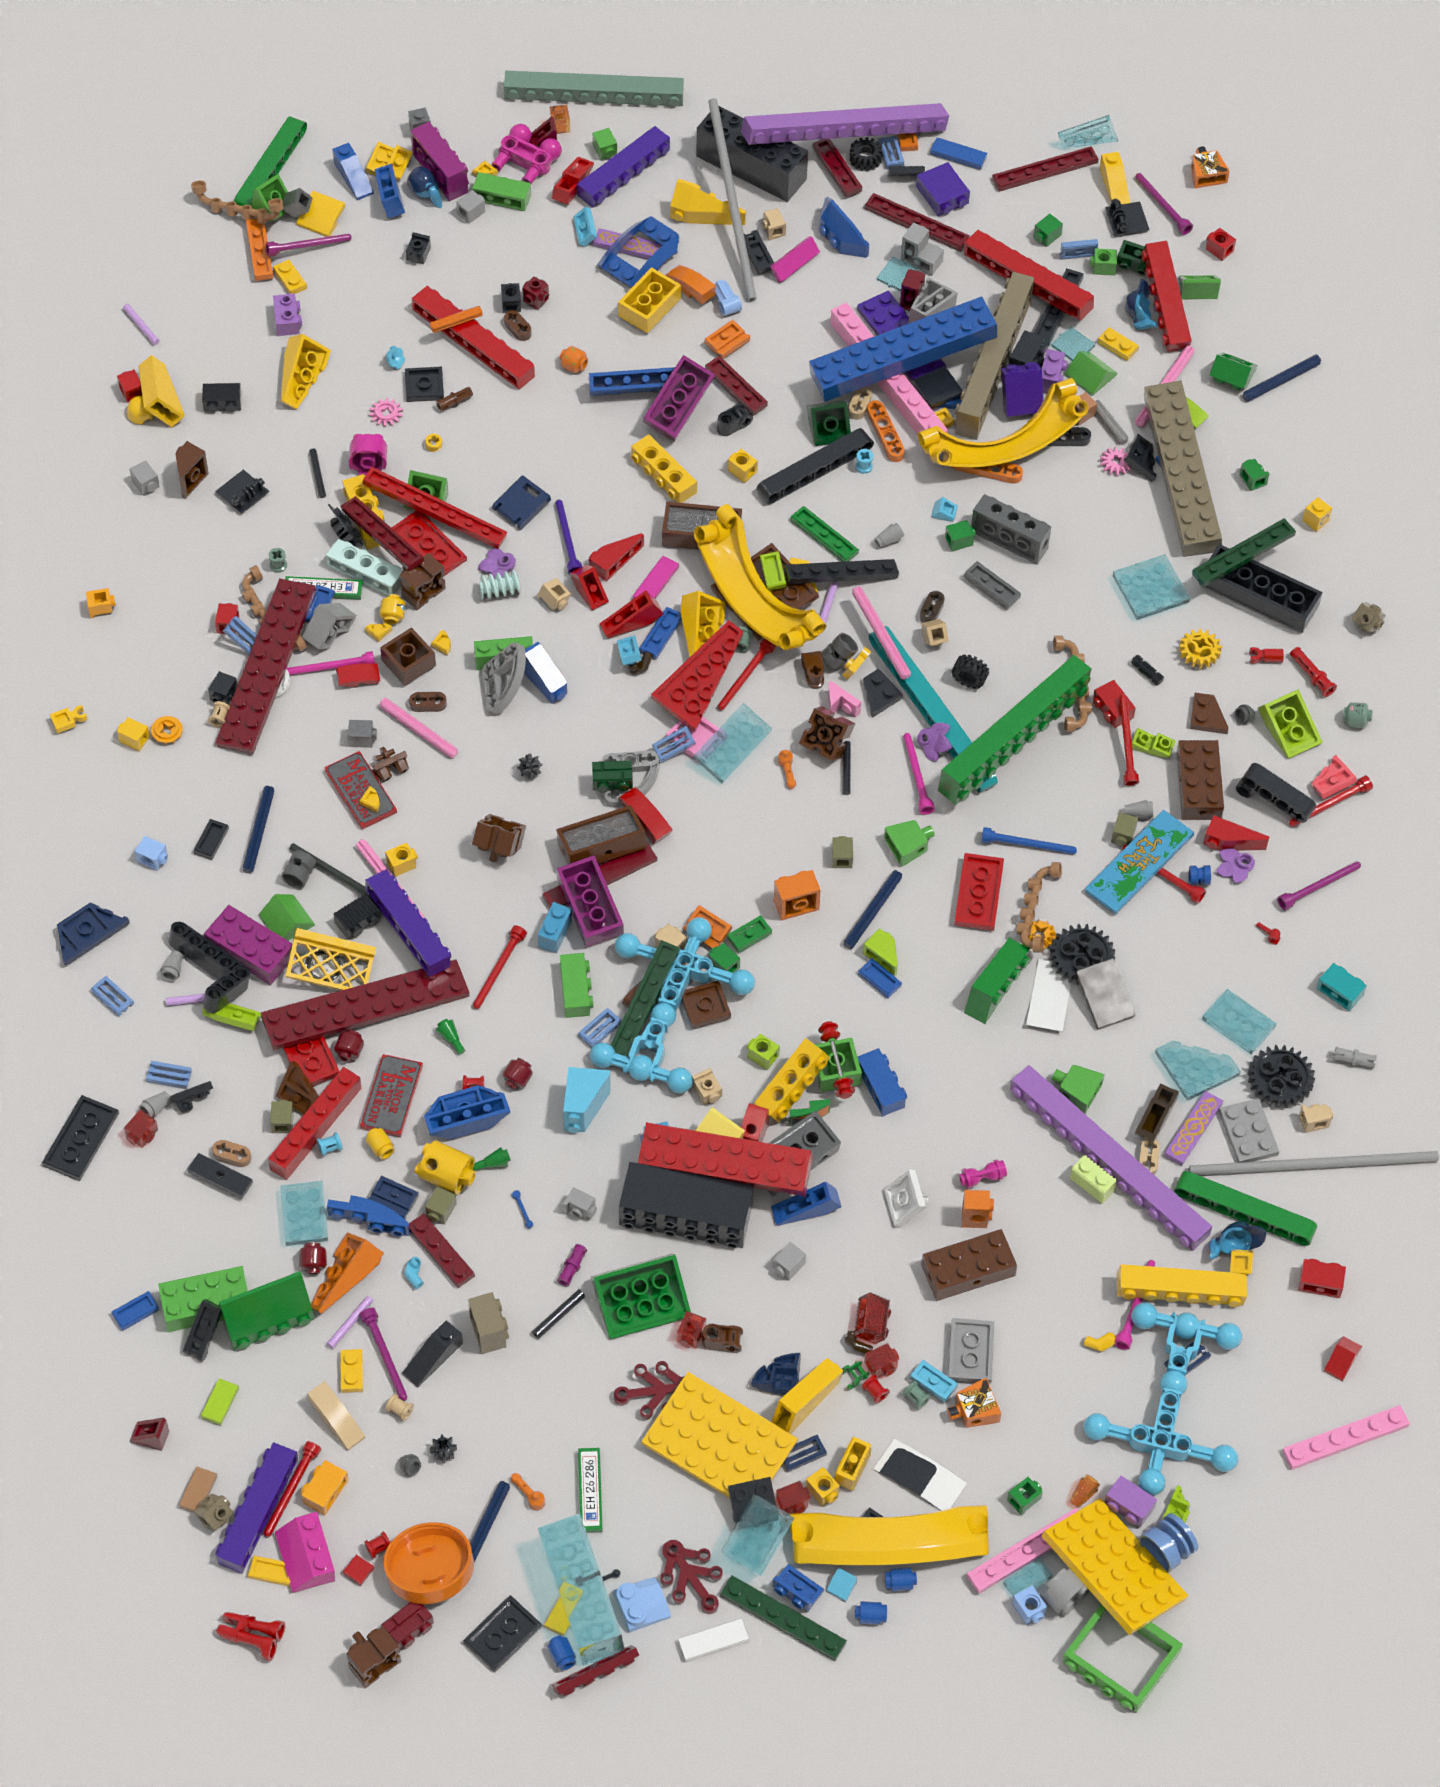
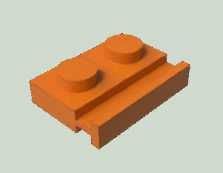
M731 320L705 338V344L723 359L750 341V335H747L745 330L734 320Z
M698 905L682 929L686 932L688 923L696 917L708 920L712 927V933L708 940L702 943L712 949L722 944L733 927Z

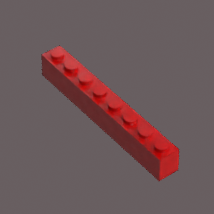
M977 230L964 242L965 256L1005 279L1011 278L1013 272L1034 277L1032 294L1073 318L1081 321L1094 308V295L1089 291L1083 290L1076 284L1048 270L1045 266H1041L1031 258L1020 254L1017 250H1013L1004 245V243L990 237L987 233Z
M429 286L424 287L411 298L412 310L429 323L463 311L462 309L459 310L450 300L443 298L438 291L431 289ZM472 319L441 330V332L520 390L535 377V367L529 359L522 357L517 350L510 348L505 341L498 339L490 330L482 327L477 320Z

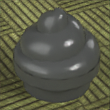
M1240 705L1235 710V719L1242 724L1250 723L1254 718L1255 711L1249 705Z
M415 1454L404 1455L399 1459L400 1470L403 1474L414 1476L419 1472L421 1462Z

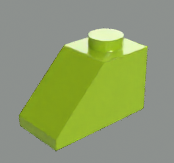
M879 928L864 943L863 954L869 959L873 958L893 976H896L898 962L895 939L889 932H884Z

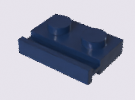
M381 1175L368 1199L385 1205L406 1219L408 1212L411 1211L419 1197V1192Z

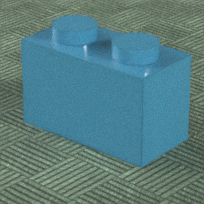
M552 903L538 933V947L554 953L558 952L572 923V908Z

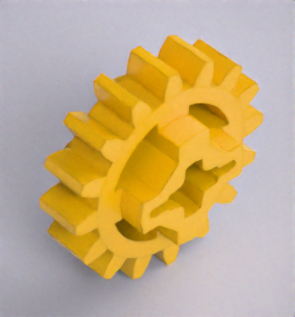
M1201 629L1197 633L1191 630L1190 635L1185 633L1184 638H1181L1179 646L1180 657L1186 658V664L1192 662V667L1197 664L1200 669H1202L1203 665L1209 668L1210 663L1216 664L1217 659L1220 658L1222 646L1219 645L1220 639H1215V633L1209 635V630H1206L1205 633Z

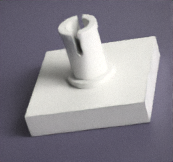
M908 1169L884 1189L892 1220L896 1227L903 1226L928 1204L929 1199L923 1198L927 1197V1194L921 1192L915 1170Z

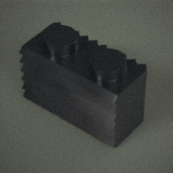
M203 383L202 403L205 412H216L218 410L234 412L241 410V383Z
M367 893L351 901L347 906L333 914L335 924L347 939L352 936H359L363 929L376 925L382 918L380 908Z

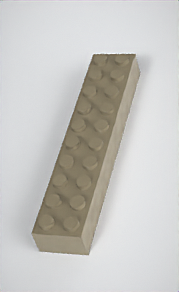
M1013 272L1011 278L1006 280V291L1001 293L999 299L1001 304L996 306L994 311L997 323V338L983 342L984 347L979 348L978 362L974 361L972 367L973 374L968 376L966 386H968L967 390L963 389L960 399L962 402L957 404L955 410L954 426H956L957 435L977 440L1002 378L1001 368H1005L1030 306L1034 277Z
M1182 380L1144 387V401L1183 556L1214 552L1218 544L1222 545V536Z

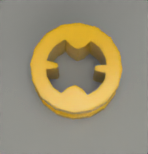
M433 433L429 434L425 438L426 449L430 452L439 451L442 447L441 436Z

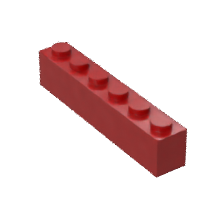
M1166 240L1147 243L1141 252V257L1147 267L1145 268L1146 278L1150 279L1151 283L1149 290L1155 300L1153 303L1154 311L1158 312L1159 316L1158 327L1163 332L1162 344L1166 346L1167 352L1183 350L1186 346L1191 345L1192 339L1168 242Z
M343 1066L270 1155L268 1161L271 1171L288 1180L317 1144V1139L323 1137L362 1089L360 1076Z

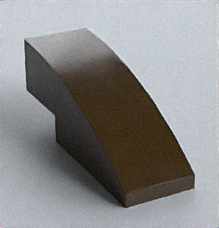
M1160 1083L1135 1134L1154 1142L1178 1099L1179 1091Z

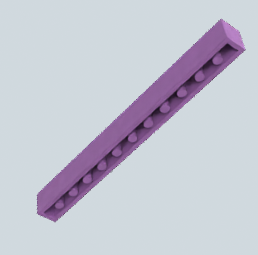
M941 103L744 116L741 132L749 145L946 131L949 114Z
M1030 1065L1012 1079L1010 1090L1016 1098L1022 1099L1032 1112H1036L1041 1116L1045 1124L1051 1125L1061 1138H1066L1077 1152L1087 1155L1090 1161H1093L1097 1166L1103 1168V1171L1116 1178L1118 1188L1122 1192L1128 1193L1138 1206L1145 1208L1151 1218L1163 1224L1165 1230L1170 1234L1173 1233L1184 1247H1189L1194 1251L1210 1236L1212 1225Z

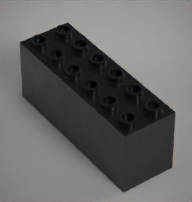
M718 106L732 175L789 202L807 180L808 150L793 142L749 145L741 132L744 118ZM709 112L697 127L696 157L721 169L711 113Z
M629 1162L619 1203V1225L627 1229H643L648 1233H664L669 1237L680 1236L691 1241L701 1240L712 1245L723 1244L729 1248H743L753 1205L754 1185Z

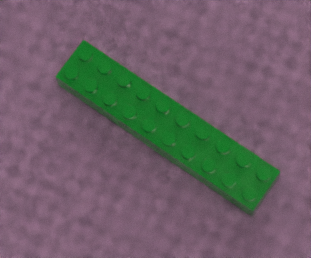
M1076 655L1069 658L942 769L938 791L954 805L966 800L973 789L977 790L987 777L991 778L995 774L998 767L1006 765L1013 754L1017 755L1027 742L1031 743L1038 732H1043L1053 719L1057 720L1061 716L1062 711L1066 708H1071L1078 697L1082 698L1087 693L1092 668Z

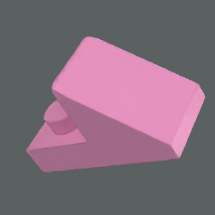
M830 681L828 683L830 711L835 713L841 707L847 714L857 717L861 713V701L834 682Z

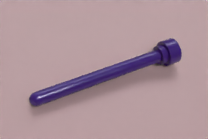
M558 499L555 505L569 558L567 571L570 575L571 572L581 568L582 563L576 559L562 500Z

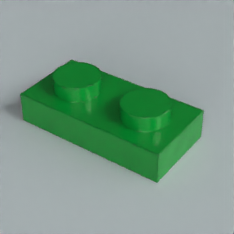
M760 915L729 933L727 939L736 951L740 953L771 935L772 929Z

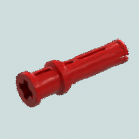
M1295 647L1290 652V656L1311 678V683L1321 690L1323 697L1333 694L1337 689V685L1327 678L1326 672L1320 671L1300 647Z

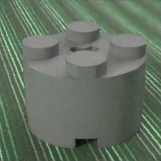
M1067 1566V1570L1063 1568L1046 1585L1049 1588L1046 1593L1042 1590L1039 1596L1058 1615L1063 1614L1066 1616L1074 1608V1602L1077 1599L1081 1601L1089 1593V1590Z

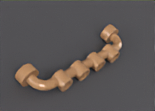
M198 180L191 184L192 192L197 194V197L203 204L211 206V211L214 213H219L222 209H225L228 216H236L238 213H241L243 220H250L254 216L257 217L258 223L264 224L268 220L277 219L280 211L283 210V201L278 198L268 201L269 211L272 212L269 213L266 209L257 210L253 209L250 205H236L234 201L223 202L220 198L210 199L204 194L207 191L205 181Z
M255 565L249 568L250 572L242 580V587L244 589L242 596L246 603L252 602L253 605L250 608L255 617L260 615L262 618L259 620L261 625L266 610L262 602L259 601L254 589L250 586L251 580L254 579L257 582L263 579L258 566ZM299 635L294 650L298 649L299 652L307 649L301 635Z
M1054 635V651H1063V648L1067 647L1071 651V657L1076 655L1085 663V655L1079 654L1077 646L1072 641L1065 640L1063 635ZM1087 686V693L1082 698H1077L1080 719L1075 721L1074 717H1065V732H1074L1076 728H1081L1086 724L1087 714H1091L1092 711L1091 702H1086L1085 698L1089 697V686Z
M1052 862L1051 866L1043 867L1037 871L1035 878L1028 879V890H1031V893H1025L1024 904L1028 906L1027 908H1021L1020 917L1024 922L1017 924V934L1020 935L1022 944L1027 948H1033L1034 953H1043L1044 950L1043 937L1034 936L1033 940L1028 939V936L1031 935L1032 920L1035 919V907L1039 902V891L1042 890V879L1047 874H1051V878H1061V862Z

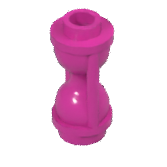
M996 1159L988 1163L980 1171L974 1168L962 1169L961 1174H959V1180L962 1186L970 1189L976 1186L983 1178L992 1181L1002 1180L1003 1177L1007 1176V1169L1003 1160L998 1161Z

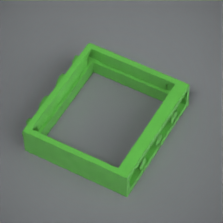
M1101 1604L1064 1653L1062 1662L1070 1667V1671H1076L1081 1674L1087 1683L1095 1684L1101 1688V1691L1107 1697H1114L1118 1700L1123 1708L1127 1707L1137 1713L1180 1654L1183 1643L1152 1622L1137 1631L1168 1654L1136 1697L1075 1654L1107 1611Z

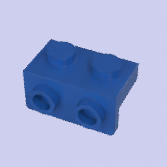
M790 1564L784 1568L778 1577L775 1576L773 1579L772 1587L781 1597L786 1596L792 1600V1604L800 1610L804 1609L809 1612L824 1592V1588Z

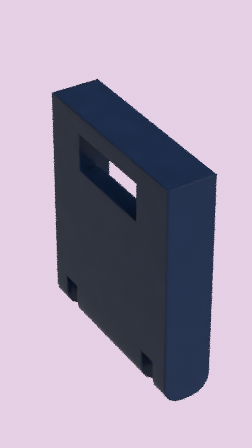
M522 475L493 503L492 509L514 526L517 524V528L522 530L551 501V497ZM528 488L535 492L538 496L535 498L530 493H528Z

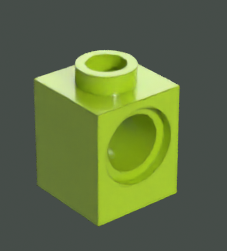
M759 1034L755 1039L752 1038L747 1045V1058L766 1070L772 1066L780 1055V1046L762 1034ZM764 1049L766 1052H759L758 1050Z

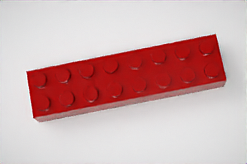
M646 1122L638 1163L752 1184L754 1188L806 1196L813 1154L811 1150Z

